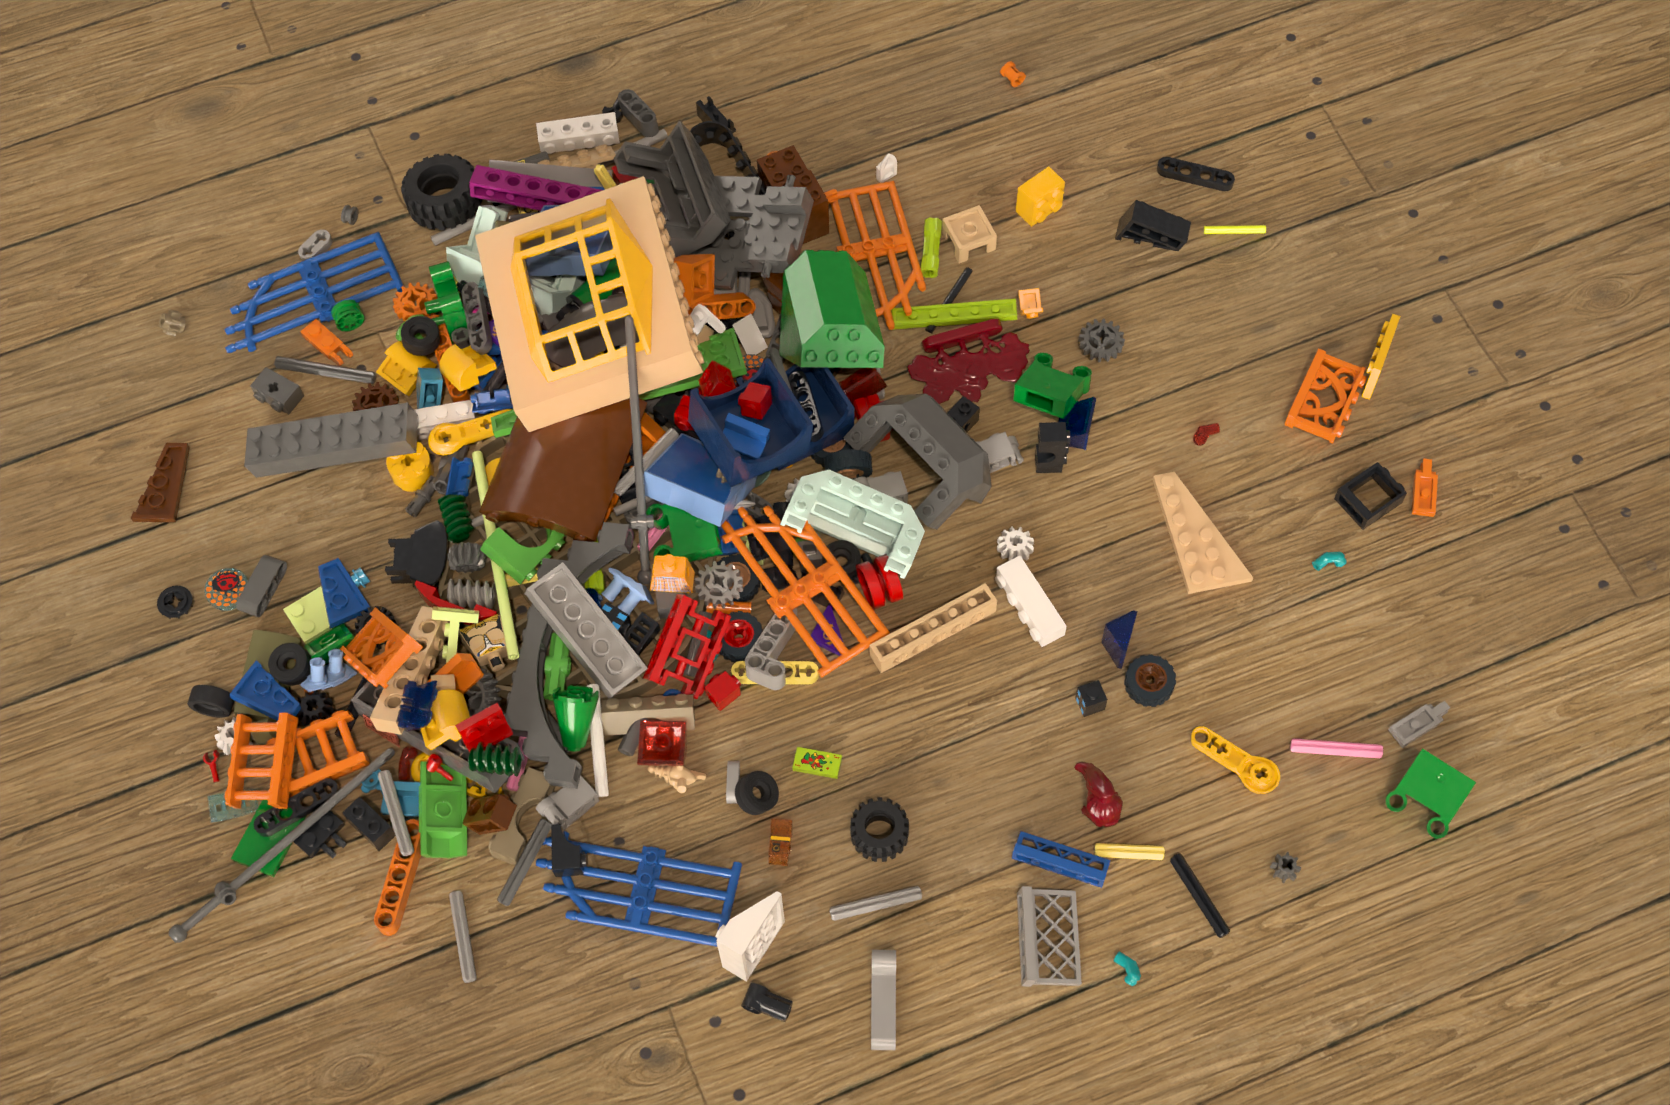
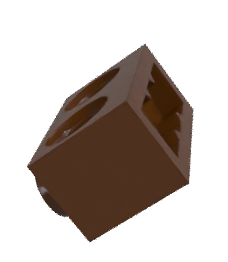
M499 793L472 799L462 824L479 835L506 831L509 828L517 805L511 802L508 796Z

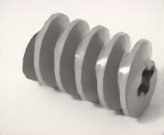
M449 579L447 587L448 602L455 605L459 603V606L463 608L468 603L469 608H474L478 604L483 607L486 605L487 608L492 609L496 600L495 582L492 587H489L488 581H485L483 587H481L479 580H476L474 586L471 585L470 580H467L466 585L463 586L461 579L458 580L457 585H454L453 579Z

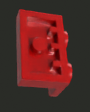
M498 703L455 725L469 753L473 747L477 748L479 742H483L484 749H486L488 743L495 745L513 735V731L508 725Z

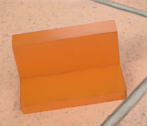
M457 653L434 674H454L455 690L463 695L484 676L472 655L467 653ZM430 678V679L427 681V683L429 684V686H430V688H431V678Z

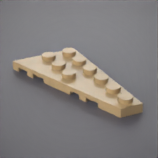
M1170 472L1153 476V483L1188 594L1252 582L1253 576L1177 474Z

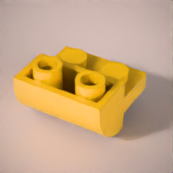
M398 341L384 352L388 356L376 373L405 395L410 396L416 388L418 368H435L437 364L426 356L410 354L403 347L402 341Z
M454 344L444 352L440 360L441 374L460 392L479 384L478 376L486 375L490 371L497 369L496 362L490 356L478 354L471 348V345L460 349Z
M446 689L430 694V702L418 709L416 715L425 746L433 750L448 739H452L455 742L461 739L455 725L470 718L464 695L461 692Z

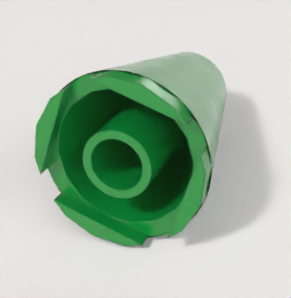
M567 686L565 691H561V687L553 690L552 697L562 745L568 751H580L581 748L586 746L599 698V691L593 693V688L586 686Z

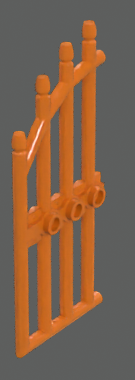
M894 180L837 191L839 199L850 198L862 242L850 244L838 200L830 203L842 246H837V251H847L855 261L868 260L881 305L880 308L875 309L877 317L884 315L889 330L895 328L891 310L900 302L906 316L912 315L908 293L915 281L921 292L926 290V284ZM889 190L902 234L889 235L877 192ZM869 194L882 238L870 240L858 201V195ZM907 251L913 270L904 284L895 254ZM885 255L888 256L898 294L889 302L875 257Z
M769 505L765 506L763 510L772 523L756 524L744 507H740L737 511L747 526L734 530L730 523L725 520L721 527L726 534L721 536L724 544L730 541L733 542L772 596L767 600L772 611L779 619L784 615L787 617L822 666V668L817 670L821 678L869 648L870 644L890 634L889 630L813 527L808 524V520L800 534L797 532L798 529L786 524L785 526L780 525L781 520L774 514V510ZM763 532H779L809 574L797 580ZM753 533L790 586L779 592L740 537ZM793 536L812 541L827 562L816 569ZM841 580L878 630L867 638L831 590L830 586ZM823 592L859 644L848 650L811 598ZM803 603L841 654L831 662H829L793 612L795 608Z

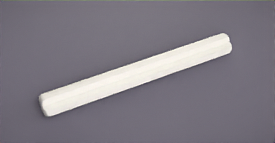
M589 684L587 687L593 688V693L599 691V698L590 728L595 790L598 797H606L609 795L601 718L600 690L598 684Z

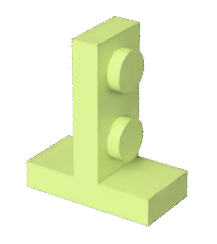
M433 606L432 619L450 621V623H445L444 637H449L448 646L443 645L442 659H446V663L457 654L460 622L478 623L479 611Z

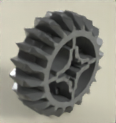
M480 668L484 676L477 682L480 688L474 684L464 694L470 717L502 699L498 697V692L501 691V689L496 688L498 681L492 679L493 674L487 673V670L484 668Z

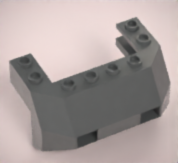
M680 120L661 148L625 141L615 155L614 161L619 174L639 178L644 176L645 179L654 180L668 218L664 226L670 235L671 241H669V245L672 246L675 257L688 255L712 243L731 221L707 157L692 133Z
M928 394L897 395L873 405L843 437L854 450H863L870 453L894 428L933 468L943 481L914 511L927 527L937 530L966 499L981 504L992 487L988 454Z

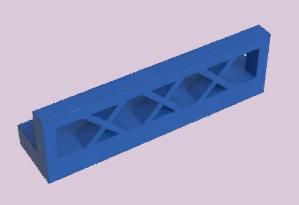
M1020 831L1012 855L1014 860L1100 888L1103 887L1110 864L1108 859ZM1023 839L1033 842L1036 849L1021 845ZM1047 848L1055 849L1058 856L1043 852V850ZM1071 855L1077 856L1081 864L1065 858ZM1096 862L1104 865L1101 871L1087 865Z

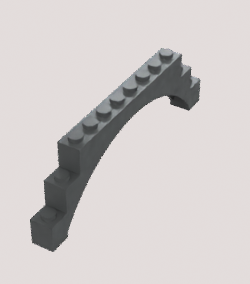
M603 522L602 530L598 532V542L573 540L572 547L568 549L567 553L568 561L543 558L542 564L537 570L538 580L563 562L579 583L583 585L595 572L624 553L630 554L634 538L633 530L629 524ZM532 604L527 612L528 623L522 633L523 644L522 648L519 649L517 669L512 674L513 685L511 692L507 695L508 706L504 716L513 731L512 736L527 737L522 745L523 754L529 760L548 762L544 767L543 774L545 780L551 786L578 789L582 766L577 760L570 759L557 740L549 721L543 696L545 658L553 629Z

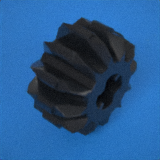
M318 690L313 691L312 695L305 691V698L298 697L301 710L296 717L305 727L315 720L328 719L331 717L329 714L335 713V709L332 706L333 701L331 698H328L324 691L319 694Z

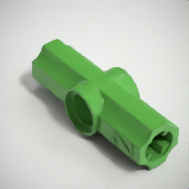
M556 632L552 633L549 656L547 655L545 659L546 680L543 696L544 699L553 701L554 689L561 687V691H565L566 679L569 677L571 669L570 650Z

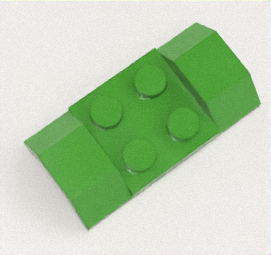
M421 761L419 786L421 855L426 858L467 856V827L462 824L467 812L466 776L447 765H440L453 776V780L448 781L436 771L429 772L427 770L428 763Z

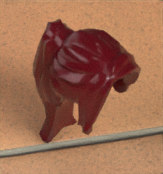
M1076 763L1074 768L1083 774L1088 789L1087 807L1083 806L1081 809L1082 814L1087 816L1097 827H1112L1116 825L1120 820L1123 801L1118 792H1115L1112 782L1093 763Z

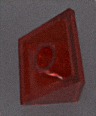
M861 368L838 383L852 405L855 399L866 398L888 387L877 368Z
M640 720L637 765L684 766L687 755L686 721Z

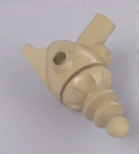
M681 762L670 764L667 767L665 765L661 767L657 765L656 768L654 765L648 767L650 773L655 772V776L659 775V778L663 776L666 783L677 789L679 793L686 791V785H690L698 779H706L705 773L689 770Z

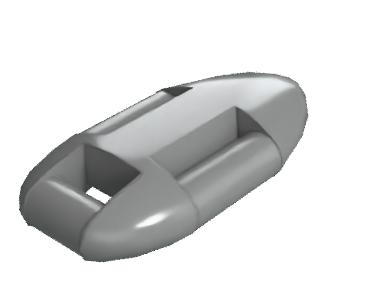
M753 288L747 295L756 305L752 316L763 338H770L775 330L772 304L761 290Z

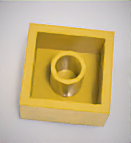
M1047 167L1018 187L1016 212L1031 227L1043 222L1049 214L1057 212L1062 207L1065 181L1050 167Z

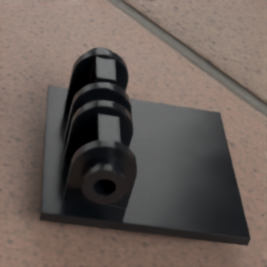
M784 508L774 511V514L781 521L785 514ZM766 514L757 518L751 515L756 524L772 523ZM763 532L778 554L790 550V547L779 532ZM754 534L747 535L751 554L756 561L769 558L770 556Z

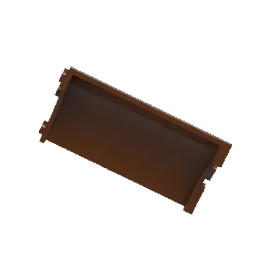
M630 398L528 432L517 416L479 512L485 515L487 520L494 523L501 521L523 522L532 527L541 526L573 538V540L595 542L633 443ZM639 398L641 421L647 402Z

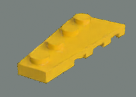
M1392 314L1390 321L1385 320L1381 331L1384 335L1380 334L1376 344L1380 348L1375 347L1371 358L1375 362L1370 361L1366 372L1370 375L1362 394L1363 398L1369 400L1371 398L1401 316Z

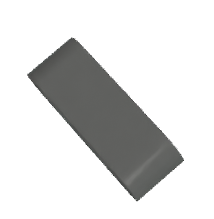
M625 89L619 92L618 101L623 115L643 136L653 137L657 135L659 127L656 114L633 90Z
M263 555L238 598L237 610L255 617H261L286 573L287 562Z

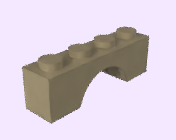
M693 694L602 700L601 718L603 734H627L629 727L635 721L642 718L660 719L672 731L695 730Z
M528 767L526 774L523 773L518 782L519 788L516 794H512L510 801L516 804L517 807L508 830L497 832L489 842V851L492 857L512 865H516L527 844L525 838L519 833V823L526 811L537 806L543 799L553 793L556 787L551 786L545 780L543 772Z

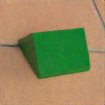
M342 623L305 644L304 647L312 659L322 658L325 661V665L329 664L328 652L333 649H340L342 646L346 648L354 637L345 624Z

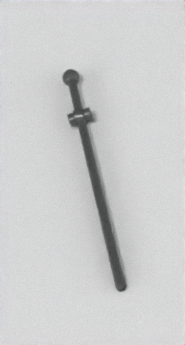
M627 316L625 318L637 501V516H631V529H638L641 570L637 574V579L639 583L645 585L651 583L652 570H650L647 528H654L653 515L646 514L635 330L633 317Z
M388 748L230 884L224 881L217 883L214 888L215 896L183 924H176L169 929L168 935L175 943L183 942L187 938V932L219 904H233L236 900V890L392 758L395 754L393 748Z

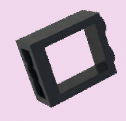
M1377 462L1337 490L1334 499L1364 530L1402 504L1407 492L1403 485L1396 482L1390 475L1388 469L1382 467ZM1372 479L1392 499L1373 513L1353 493Z

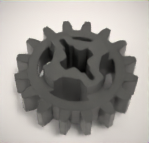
M1094 319L1093 324L1087 322L1086 328L1082 327L1078 340L1080 342L1079 348L1084 349L1083 355L1090 354V360L1097 357L1098 362H1101L1102 358L1109 362L1110 356L1117 358V353L1122 352L1125 339H1123L1124 332H1119V325L1113 327V321L1105 323V319H1102L1101 323H1098L1097 319Z

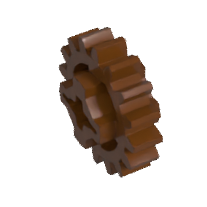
M376 382L375 386L368 383L367 389L361 387L362 392L355 393L356 399L352 400L353 411L399 404V398L395 394L394 389L389 388L386 383L381 387L379 382Z

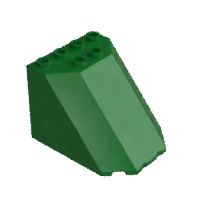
M804 250L799 255V258L783 271L780 356L799 367L883 368L885 346L865 271L847 251Z

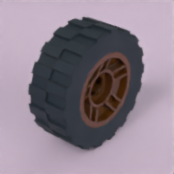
M1153 654L1142 655L1140 658L1134 659L1133 663H1130L1125 675L1124 685H1126V693L1129 694V697L1135 703L1145 707H1156V705L1164 704L1165 701L1169 700L1176 684V673L1173 671V666L1166 659L1164 660L1158 655L1153 656ZM1151 679L1154 680L1153 683H1148V682L1146 681V680H1151Z

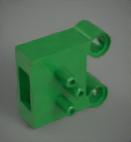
M447 261L429 266L438 298L427 301L424 304L428 315L442 311L443 316L432 318L437 326L446 323L453 344L452 332L461 327L468 328L450 263Z
M1038 353L1034 357V362L1015 383L1013 401L1064 419L1080 397L1089 392L1092 371L1086 366H1077L1073 369L1072 375L1052 368L1053 357L1050 354Z
M653 504L647 509L646 514L653 515L654 518L657 514H663L660 519L654 520V527L661 530L669 526L673 548L668 545L658 546L654 551V557L671 554L673 556L686 557L689 562L723 554L718 526L667 504Z
M1422 748L1395 791L1387 795L1386 805L1391 811L1400 812L1407 805L1406 794L1440 815V817H1433L1428 821L1427 831L1434 838H1442L1448 833L1449 823L1476 782ZM1394 794H1398L1403 798L1404 803L1399 808H1394L1390 804V797ZM1434 821H1441L1445 825V829L1441 834H1435L1431 831L1430 826Z

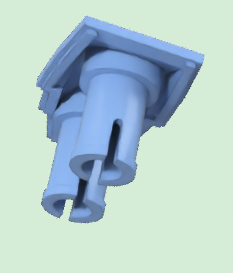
M609 567L608 570L613 574L614 579L601 593L605 598L613 603L624 587H628L630 593L618 605V608L629 615L640 600H646L648 603L654 604L645 585L624 575L619 570Z
M340 649L330 650L328 652L329 664L325 665V661L322 658L311 659V674L307 676V679L300 686L308 692L319 689L324 690L341 685L355 676L357 672L343 662V651Z

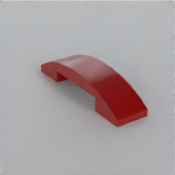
M416 580V589L428 606L432 608L434 606L465 609L440 599L437 588ZM478 604L473 609L479 611L478 622L497 615L496 611ZM460 622V623L466 624V625H473V624H475V623Z

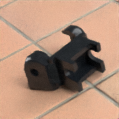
M437 520L415 529L414 534H411L410 538L388 539L390 547L395 548L393 566H385V572L387 575H399L391 576V583H412V586L416 589L415 582L417 580L437 588L438 591L439 580L443 574L447 557V534L442 522Z

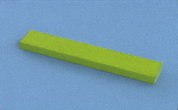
M1016 298L911 307L912 315L906 316L903 307L892 309V317L895 323L893 330L920 328L929 325L971 324L990 319H1000V321L1018 320Z

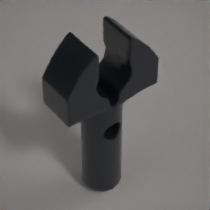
M618 97L612 107L604 106L602 114L615 112L617 123L623 118V113L619 111Z

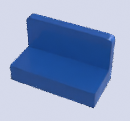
M728 413L723 433L736 452L753 459H759L769 440L770 429Z

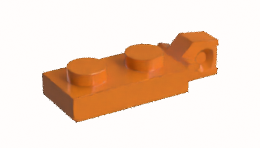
M1423 458L1420 470L1416 469L1412 500V514L1434 517L1436 513L1438 475L1432 471V459Z

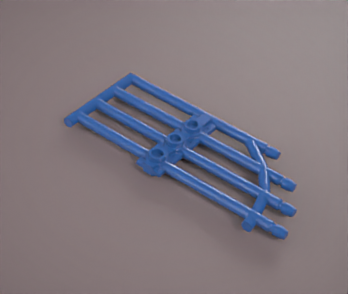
M379 231L249 282L248 286L250 289L260 286L253 298L230 308L232 314H238L241 311L247 310L245 320L224 329L227 335L245 329L246 338L226 346L227 353H232L237 349L240 350L245 347L248 348L249 352H253L256 350L255 343L318 318H320L321 323L334 320L331 310L341 301L335 303L332 294L389 272L392 278L391 281L341 301L355 300L358 303L394 288L398 292H402L401 287L404 284ZM370 243H376L378 248L376 251L321 271L319 263ZM382 257L385 263L381 267L328 287L325 280ZM296 272L300 273L302 280L267 293L274 281ZM306 287L309 293L305 297L255 316L257 307L260 304ZM313 302L316 311L253 335L254 325Z
M565 832L567 841L573 845H580L585 853L639 862L636 875L584 867V876L634 884L631 897L575 888L571 876L561 877L564 885L545 883L544 891L569 896L581 910L579 913L577 911H567V919L718 947L717 938L714 936L648 925L651 911L719 923V930L722 925L726 926L730 920L742 863L733 862L732 869L666 858V850L656 847L643 846L642 853L571 841L568 840L569 833ZM546 837L542 845L546 844L552 847L551 837ZM537 859L536 866L552 870V860ZM662 867L730 878L727 891L660 880ZM657 889L723 900L722 913L718 914L654 902ZM584 899L628 907L625 920L596 915Z

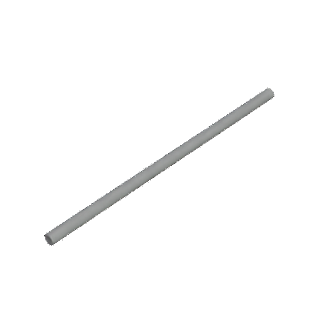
M662 129L657 135L642 138L634 143L651 146L668 138L665 129ZM613 159L598 164L604 165L606 167L612 163H615V161ZM505 203L495 206L506 212L517 208L515 205ZM476 216L472 219H467V223L463 225H457V228H448L430 236L433 244L436 246L472 229Z

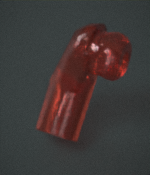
M1213 423L1199 426L1193 436L1194 443L1202 446L1206 443L1209 435L1220 433L1219 424Z
M407 746L402 749L398 764L399 780L405 781L410 779V759L417 757V748H409Z

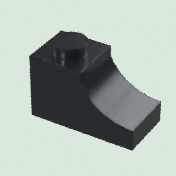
M561 824L551 825L552 871L555 877L584 875V867L588 865L587 853L583 852L580 845H573L567 841Z

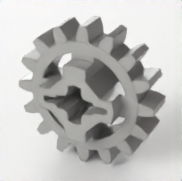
M713 561L712 567L707 564L705 565V572L702 570L698 571L699 577L695 578L696 593H699V600L705 599L706 606L713 603L714 609H716L718 604L725 608V603L727 602L730 605L734 604L733 598L740 599L739 592H743V585H741L743 584V578L740 576L739 569L734 570L733 564L726 567L725 561H722L721 565H717L716 561ZM734 582L733 588L730 591L729 588L732 586V583Z

